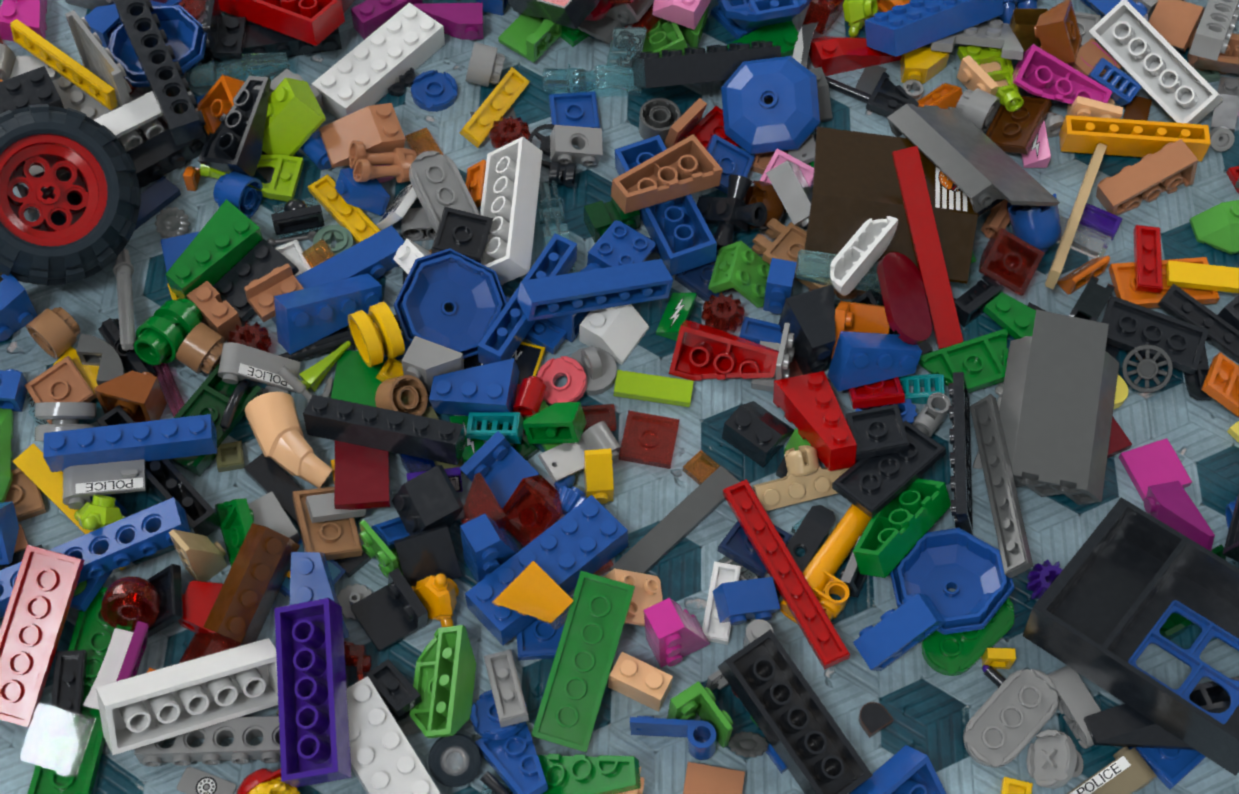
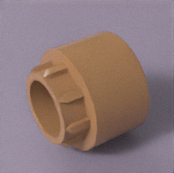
M61 307L54 308L53 310L46 308L26 325V329L34 341L48 355L55 359L77 342L76 336L80 334V327L77 322Z
M199 323L180 345L176 353V359L197 374L202 371L205 374H211L216 366L220 364L224 337L204 323Z
M403 375L384 380L377 388L375 403L378 408L421 416L426 410L428 395L425 386L418 378L412 375Z

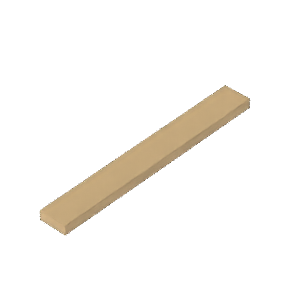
M1099 143L1094 150L1047 276L1045 287L1054 289L1062 272L1107 145Z

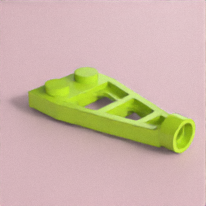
M973 45L958 47L957 55L960 60L970 55L979 66L981 64L999 62L1001 70L987 73L994 81L1007 80L1008 85L998 87L996 96L1000 98V103L1005 106L1007 111L1013 112L1022 107L1024 100L1018 92L1017 85L1013 83L1012 74L1014 69L1011 59L1001 58V48Z
M282 154L261 155L257 168H274L272 180L268 184L262 183V190L252 185L248 186L261 191L263 197L281 201L294 199L304 165L303 158ZM200 164L201 176L219 179L222 175L227 174Z

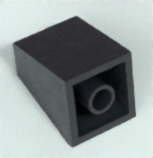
M832 285L786 298L778 325L781 327V334H783L784 324L790 323V333L795 334L793 347H795L794 358L803 375L811 372H821L827 367L836 341L834 288Z

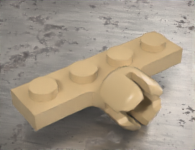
M803 445L799 446L798 450H794L793 447L784 454L787 475L780 479L752 485L753 491L765 511L837 494L832 489V483L849 468L828 471L826 467L821 468L819 466L817 452L814 447Z

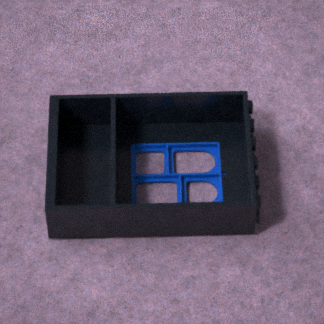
M1121 497L1033 606L1023 637L1236 776L1239 772V681L1226 677L1200 659V654L1212 638H1218L1239 651V568ZM1172 613L1182 615L1198 625L1202 630L1198 638L1187 650L1182 649L1159 633V630ZM1149 644L1159 646L1190 666L1191 673L1179 689L1174 690L1136 665L1137 659ZM1202 678H1209L1227 691L1231 704L1225 712H1208L1189 699V695Z

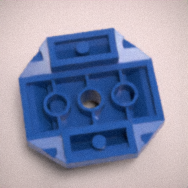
M717 0L725 18L733 19L744 30L792 21L797 14H800L812 2V0Z

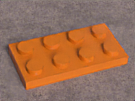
M1207 257L1170 259V261L1209 265ZM1162 260L1163 289L1161 293L1135 291L1134 262L1111 264L1109 273L1113 286H1115L1116 297L1145 308H1161L1157 304L1171 287L1167 286L1166 264L1168 260ZM1179 287L1201 304H1216L1220 299L1218 291Z

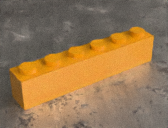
M1066 115L1059 132L1060 152L1093 154L1097 144L1102 143L1107 145L1104 155L1144 157L1148 154H1155L1170 142L1175 143L1182 139L1198 161H1202L1211 144L1209 126L1201 124Z

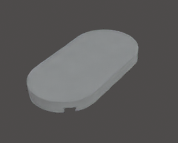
M426 151L419 154L411 164L409 179L434 231L437 233L444 206L480 215L454 161L446 155L439 154L440 152Z
M1022 669L1012 673L966 724L963 740L965 748L972 759L983 766L991 768L1005 766L1014 760L1049 721L1058 708V691L1053 680L1045 673L1034 669Z

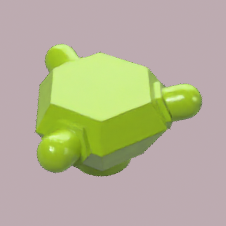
M844 0V18L850 26L848 31L850 37H856L859 30L865 25V20L874 17V14L877 13L878 5L876 0Z
M93 495L92 502H86L74 514L75 519L83 529L92 531L126 518V516L121 514L120 509L115 506L116 498L105 495Z

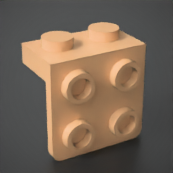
M970 55L962 58L957 78L968 90L974 91L979 88L996 96L998 87L1008 85L1006 79L994 81L987 74L988 72L1001 70L999 62L996 61L979 66Z
M1077 96L1073 104L1068 103L1067 115L1120 119L1123 114V107L1116 106L1115 101L1111 97L1108 103Z
M616 568L603 576L635 586L625 624L645 626L643 610L663 601L660 579L654 575Z

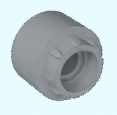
M475 42L465 81L488 87L489 83L499 84L505 56L497 53L498 48Z
M979 88L974 91L969 89L962 94L956 108L985 133L996 115L1000 98Z

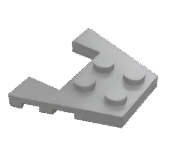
M1001 20L982 22L932 42L931 45L932 51L952 53L955 44L1001 48V58L1023 60L1024 49L1010 25L1003 23Z

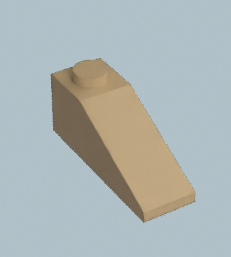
M175 529L169 532L184 568L196 581L207 582L227 567L224 559L226 552L217 541L212 543L207 536Z

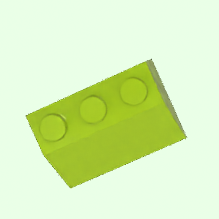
M285 77L270 94L262 150L266 154L293 156L326 120L308 82Z

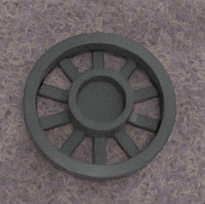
M1145 344L1135 347L1126 355L1122 370L1126 382L1133 389L1140 392H1154L1163 388L1169 382L1173 366L1169 355L1162 348ZM1146 349L1145 358H1142L1138 351ZM1150 349L1157 351L1152 359L1150 358ZM1133 354L1138 358V363L1129 360ZM1160 354L1166 358V360L1156 363ZM1127 364L1136 366L1137 369L1127 372ZM1168 364V372L1158 369L1159 366ZM1138 373L1139 376L1132 382L1128 376ZM1157 373L1166 376L1162 382L1156 377ZM1142 378L1145 379V387L1137 385ZM1153 378L1157 386L1149 388V379Z

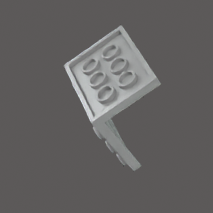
M74 10L65 14L83 67L115 89L118 106L113 110L133 101L134 99L129 94L132 90L124 79L126 77L125 70L120 63L115 64L111 51L107 47H102V42L97 33H91L84 17L80 18ZM63 76L52 81L61 98L64 109L71 108L80 111L92 120L113 111Z

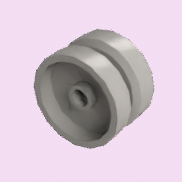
M35 403V417L39 420H52V424H42L35 427V441H44V433L95 427L91 424H79V420L95 418L96 403Z

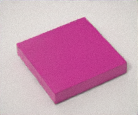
M1167 438L1122 452L1119 456L1121 463L1143 501L1147 496L1148 486L1179 481L1182 487L1185 488L1192 483Z

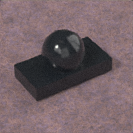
M291 199L285 204L284 212L271 214L276 235L325 226L321 205L307 207L306 203L301 199Z

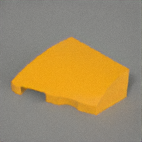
M532 561L492 603L498 607L503 606L515 610L517 613L525 616L536 617L538 620L550 624L574 600Z

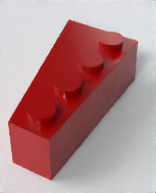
M821 371L774 380L773 403L777 408L780 407L785 412V418L790 423L793 422L798 428V434L802 439H806L811 444V447L816 449L817 457L828 471L852 467L855 464L857 444L825 372Z

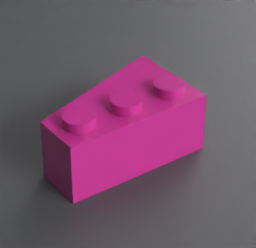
M4 0L0 7L1 39L14 41L10 23L16 19L46 39L47 0Z
M667 598L643 610L646 640L661 668L666 665L669 667L677 665L683 660V657L710 645L694 614L690 615L686 609L682 610L681 606L671 598Z

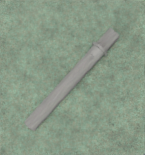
M124 249L115 258L116 264L113 267V273L117 279L120 344L122 349L127 351L129 349L133 350L134 343L136 342L132 292L134 267L130 262L129 251Z

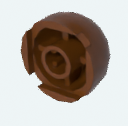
M753 181L754 185L750 186L743 202L747 205L762 202L767 209V219L761 227L749 224L748 228L752 230H768L767 223L772 218L780 222L786 213V209L771 183Z

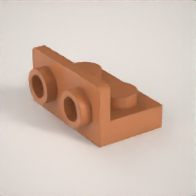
M288 263L273 269L271 273L260 279L253 280L244 287L247 301L263 323L276 316L274 296L304 289L293 275L292 268Z

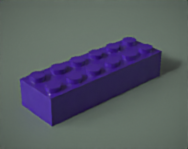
M330 598L274 608L281 781L294 787H302L352 778L342 606Z

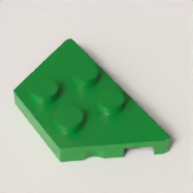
M1005 328L921 355L918 364L931 374H943L944 384L947 386L949 383H953V373L964 372L969 393L1002 383L1005 379L1008 359V330Z
M246 498L215 504L231 567L251 524L254 522V514L252 509H249Z

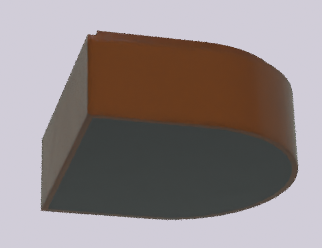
M876 702L865 704L858 716L859 723L869 738L891 725L894 721L885 707Z

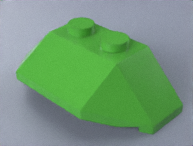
M1239 200L1220 203L1189 219L1197 242L1206 243L1229 254L1239 253Z
M464 625L438 628L434 634L435 637L428 643L416 661L413 687L421 695L422 702L410 709V717L427 738L454 736L470 719L476 661Z

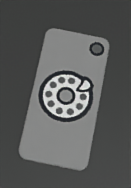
M190 766L185 769L177 785V790L186 794H233L236 789V784Z

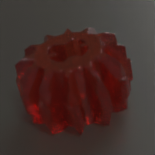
M512 115L507 119L501 116L500 121H494L493 128L490 131L493 148H500L521 137L528 140L530 136L527 122H522L521 117L513 119Z
M721 291L719 297L711 295L709 301H705L701 317L707 326L724 332L729 330L735 333L737 327H741L743 324L745 310L741 306L740 299L733 300L732 293L726 297Z
M246 321L243 327L236 324V331H229L227 343H239L270 352L271 337H269L268 330L265 327L261 328L258 322L250 326V323Z

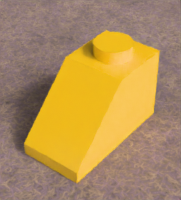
M920 47L902 54L900 60L901 83L913 79L925 84L946 68L950 52L932 51L929 47Z
M611 448L584 450L586 499L592 495L602 505L613 501Z

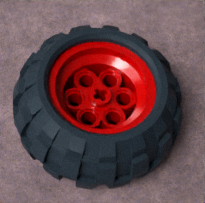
M48 104L28 105L25 108L13 111L8 110L0 114L1 273L7 276L11 273L17 281L47 286L66 285L67 283L86 279L100 272L123 251L136 228L141 206V189H139L136 175L137 170L129 153L125 151L117 137L106 126L100 125L80 111L71 108L52 107ZM33 165H38L43 168L44 175L38 178L33 177L29 173V169ZM60 169H65L70 173L71 178L68 181H61L57 178L56 172ZM17 185L25 186L28 190V195L19 198L14 195L13 188ZM49 188L53 189L52 195L55 197L54 199L48 197L45 200L42 198V189L46 191ZM77 193L80 195L82 202L79 205H71L67 201V195ZM28 209H34L38 212L39 219L30 222L25 219L24 212ZM54 213H61L65 216L66 222L63 225H55L51 221V216Z

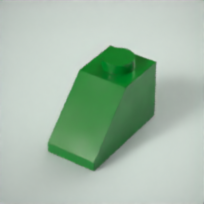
M580 402L554 403L523 421V427L529 444L579 443L587 422Z

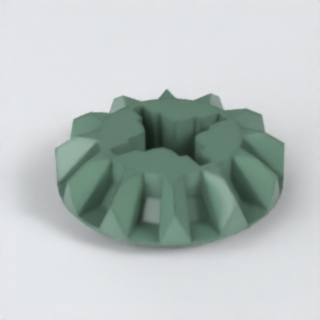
M329 225L321 228L313 239L316 253L322 255L324 260L352 247L354 243L351 232L340 225ZM332 237L337 242L335 248H332L330 245Z

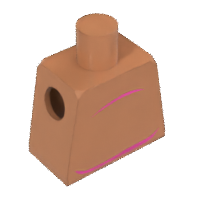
M1093 38L1079 48L1075 62L1067 63L1088 76L1100 58L1106 59L1120 70L1122 68ZM1103 69L1099 76L1102 77L1106 70ZM1112 75L1108 78L1107 82L1110 83L1113 78Z

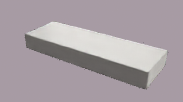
M714 561L702 627L703 633L709 642L728 645L731 624L730 622L720 623L712 591L722 583L739 581L741 566Z

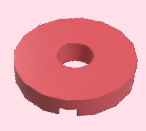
M560 356L561 358L548 360L540 367L536 377L541 378L547 387L543 398L547 404L577 402L584 395L587 388V375L584 368L575 359ZM566 376L568 378L566 385L556 387L555 382L559 377Z

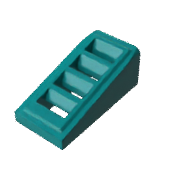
M943 374L898 377L901 386H903L905 399H911L913 404H926L929 396L936 392L945 394ZM909 386H913V393H909ZM920 387H924V392H920Z
M469 412L466 437L488 441L499 431L509 444H521L524 420L520 412ZM478 421L482 422L481 430H477ZM489 423H492L491 430H488ZM500 424H503L502 430H499Z

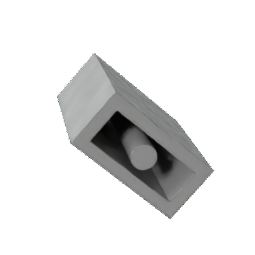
M787 160L766 174L793 224L808 228L812 190L799 166Z

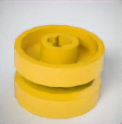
M384 301L370 306L368 314L363 310H359L348 315V324L352 338L361 358L368 367L383 363L384 354L388 358L393 359L405 353L404 341L397 321Z

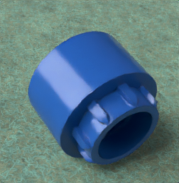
M233 171L222 175L217 180L213 196L219 208L227 199L248 218H251L258 210L263 194L261 191L248 185H252L262 190L263 186L259 179Z

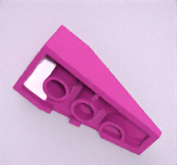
M1034 44L1023 54V60H1019L1012 74L1013 83L1029 93L1073 104L1077 96L1108 103L1113 92Z

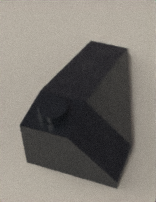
M249 76L233 99V107L227 115L223 113L219 119L222 123L214 134L210 132L206 138L198 162L224 173L236 171L254 177L262 153L271 85L269 77Z

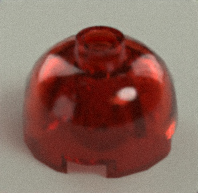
M132 576L123 577L114 581L105 591L102 598L101 615L104 621L114 628H117L118 624L123 627H131L130 631L134 632L138 621L147 623L151 627L159 615L160 596L154 585L148 580Z

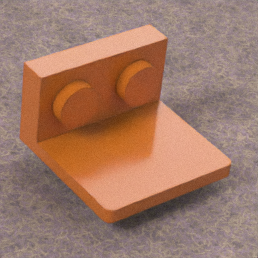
M841 301L835 309L836 341L832 349L831 358H833L841 331L889 334L890 326L887 322L884 306Z

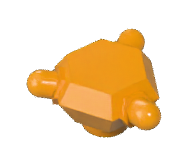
M444 574L431 575L417 581L415 586H411L428 611L430 619L440 621L441 627L454 626L452 616H454L453 612L457 603L456 597L459 594V589L452 579L447 578Z

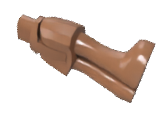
M353 140L349 147L350 168L354 169L353 178L356 182H367L371 179L395 177L397 183L410 181V166L421 153L417 154L415 150L406 148H394L393 151L384 153L366 152L363 141Z

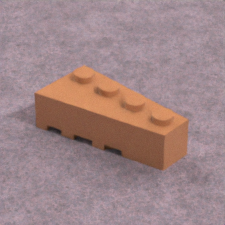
M693 134L612 180L611 197L626 214L719 186L723 169Z
M1182 139L1175 143L1170 142L1155 154H1148L1133 166L1128 165L1113 177H1106L1101 180L1097 185L1096 197L1107 212L1118 216L1139 207L1143 200L1147 202L1156 200L1164 191L1171 194L1177 191V186L1184 184L1186 187L1192 185L1198 159Z

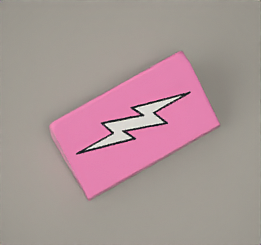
M1043 121L1028 153L1021 154L1023 168H1047L1051 154L1045 121Z

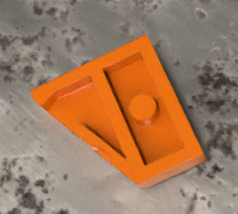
M1219 352L1213 357L1201 390L1239 417V366Z

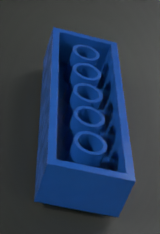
M910 0L908 4L894 6L890 11L876 13L874 17L865 20L867 47L895 57L1002 15L1003 0Z
M660 135L615 149V168L619 176L666 150L667 148ZM691 194L639 209L640 217L650 237L655 242L660 257L671 276L716 261L717 243Z
M591 495L465 593L467 608L504 646L537 618L519 614L517 611L503 606H495L492 601L532 561L569 594L576 588L580 571L594 574L628 546V530Z

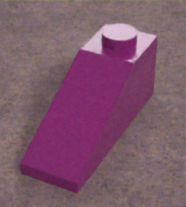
M483 3L414 4L415 7L443 25L444 34L461 40L484 39Z
M1174 481L1148 486L1147 496L1144 499L1146 512L1211 551L1215 534L1180 482Z

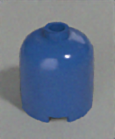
M1007 203L1014 237L1020 247L1035 253H1043L1059 241L1061 237V222L1058 204L1056 206L1022 209L1021 205Z

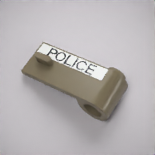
M1123 747L1113 755L1115 758L1113 762L1067 794H1132L1157 778V775L1135 747L1132 749Z

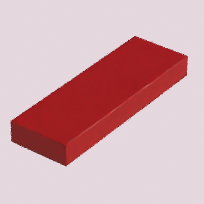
M1135 225L1133 230L1135 291L1161 293L1163 279L1160 228Z

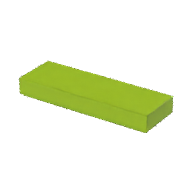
M617 370L613 396L690 407L694 381Z

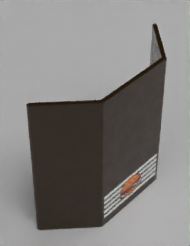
M816 127L813 132L816 133L812 200L803 262L819 265L828 264L830 266L835 256L867 220L871 218L872 221L887 219V216L898 219L896 232L885 252L869 271L877 272L879 261L890 252H898L907 256L919 270L892 157L893 151L914 147V145L907 138ZM919 150L949 281L967 284L978 213L974 212L970 198Z

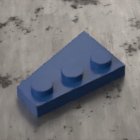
M527 723L512 737L503 740H490L482 737L475 742L482 756L514 794H542L548 790Z

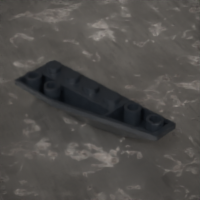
M1239 676L1231 677V679L1239 681ZM1214 681L1197 684L1189 695V699L1193 703L1211 713L1225 712L1231 704L1227 691ZM1122 704L1084 718L1094 745L1195 750L1127 704Z

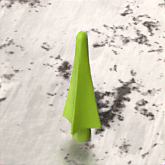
M346 341L327 357L299 374L302 378L301 382L306 386V390L311 388L314 392L334 364L351 346L350 341Z

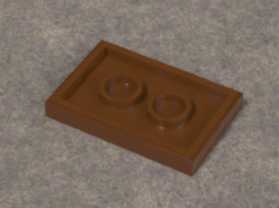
M1021 96L1024 103L1020 109L1013 112L1007 111L1005 106L1001 104L985 135L1004 152L1027 154L1052 106L1051 99Z

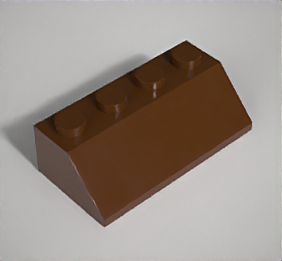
M252 523L204 624V628L243 645L256 642L291 567V552H298L300 545L289 537L268 527Z

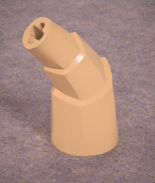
M269 392L251 400L246 405L244 411L265 458H271L291 475L298 476L315 487L321 488L331 475L333 469L314 454L312 447L304 439L293 397L285 392Z

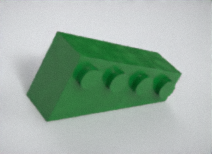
M226 199L166 273L171 291L181 299H188L187 294L206 281L212 286L216 284L263 240L260 227Z
M918 478L877 515L870 519L853 550L860 574L886 578L916 545L917 541L928 532L951 506L945 482Z

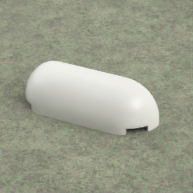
M887 216V219L872 221L871 218L867 220L832 260L830 279L836 291L841 295H848L885 252L896 232L897 218Z

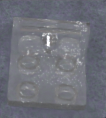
M38 703L19 759L57 771L56 774L64 777L77 776L96 718L45 703Z

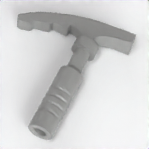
M284 366L278 374L298 394H302L309 403L312 394ZM332 377L326 380L324 392L320 396L329 397L332 388Z

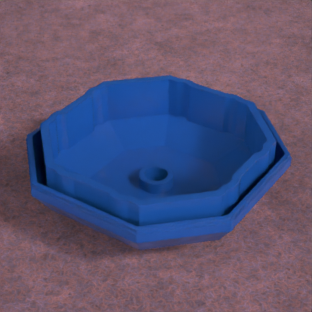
M181 5L153 6L154 12H151V14H157L161 27L158 29L164 30L168 43L165 45H171L176 58L173 59V62H179L184 75L204 58L207 33L203 32L202 24ZM121 24L111 33L108 49L114 57L115 64L120 63L126 72L124 79L132 87H150L124 26Z
M791 56L742 62L721 87L725 135L750 155L775 152L777 148L781 151L797 150L814 132L815 128L820 125L817 77ZM767 98H773V102L771 104L765 103V100Z
M449 248L414 261L393 306L405 340L412 342L414 337L417 336L463 353V359L478 354V344L503 310L507 301L496 271ZM451 304L453 311L447 312L444 309V305Z
M961 528L927 532L890 572L897 607L902 606V600L912 593L928 595L946 621V624L937 630L943 635L984 629L1015 589L1013 579L1004 574L1000 550ZM947 589H955V591L950 592Z

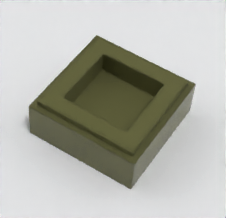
M242 441L220 444L216 453L218 472L243 469L245 467Z

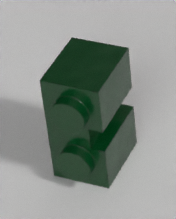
M612 197L611 201L603 203L601 200L584 206V222L594 243L617 220L634 230L640 228L641 214L639 210L625 214Z

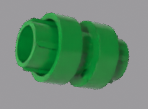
M185 298L166 301L155 311L153 316L149 317L137 328V341L134 343V350L138 357L150 365L172 362L176 358V353L184 339L202 321L203 316L200 309L193 301Z

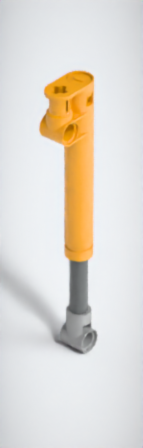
M938 392L931 394L912 425L931 437L939 425L945 421L949 406H951L949 397ZM853 504L802 572L830 621L835 619L844 610L850 595L848 586L834 575L850 554L851 549L856 545L859 536L863 534L871 517ZM836 594L841 597V600H834L830 595ZM783 599L779 604L780 611L787 618L798 624Z

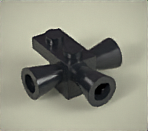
M729 175L727 197L698 198L697 207L705 222L719 225L713 236L717 243L716 250L734 243V231L747 232L749 224L761 227L766 222L767 209L762 202L748 205L743 202L752 184V181L744 176Z

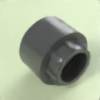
M655 98L645 102L639 114L640 136L645 140L660 135L664 143L670 127L681 116L678 106L664 98Z

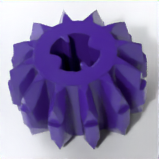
M1047 559L1042 565L1039 563L1035 564L1032 569L1033 571L1028 573L1027 580L1029 582L1026 585V590L1033 591L1031 599H1040L1063 569L1059 568V561L1052 566Z

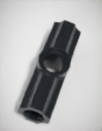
M110 318L102 322L98 331L104 340L118 353L127 372H149L158 377L154 368L141 360L134 349L127 351L122 349L118 318Z

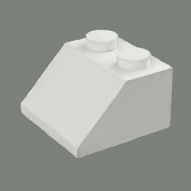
M632 304L593 310L588 313L580 324L579 341L587 346L607 351L614 358L615 362L622 365L649 330V326Z

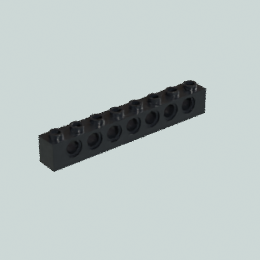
M114 0L118 15L176 146L205 136L202 128L203 125H206L201 111L196 112L195 110L198 108L194 95H188L187 93L190 92V87L186 78L180 77L183 73L179 62H173V59L176 58L171 45H165L168 43L164 30L158 29L161 27L157 14H151V12H154L151 1Z

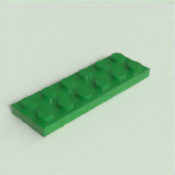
M580 571L572 598L574 601L571 603L531 734L532 737L587 753L635 586Z

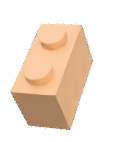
M621 652L609 675L608 687L659 712L671 690L673 676Z

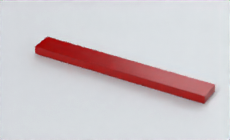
M918 146L893 151L892 157L919 271L923 280L937 348L949 347L964 341Z
M747 479L723 489L726 501L770 577H773L774 584L824 670L849 659V651Z

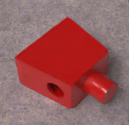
M193 580L189 582L185 594L182 593L183 618L179 619L178 622L182 627L220 644L223 635L204 628V624L223 584Z

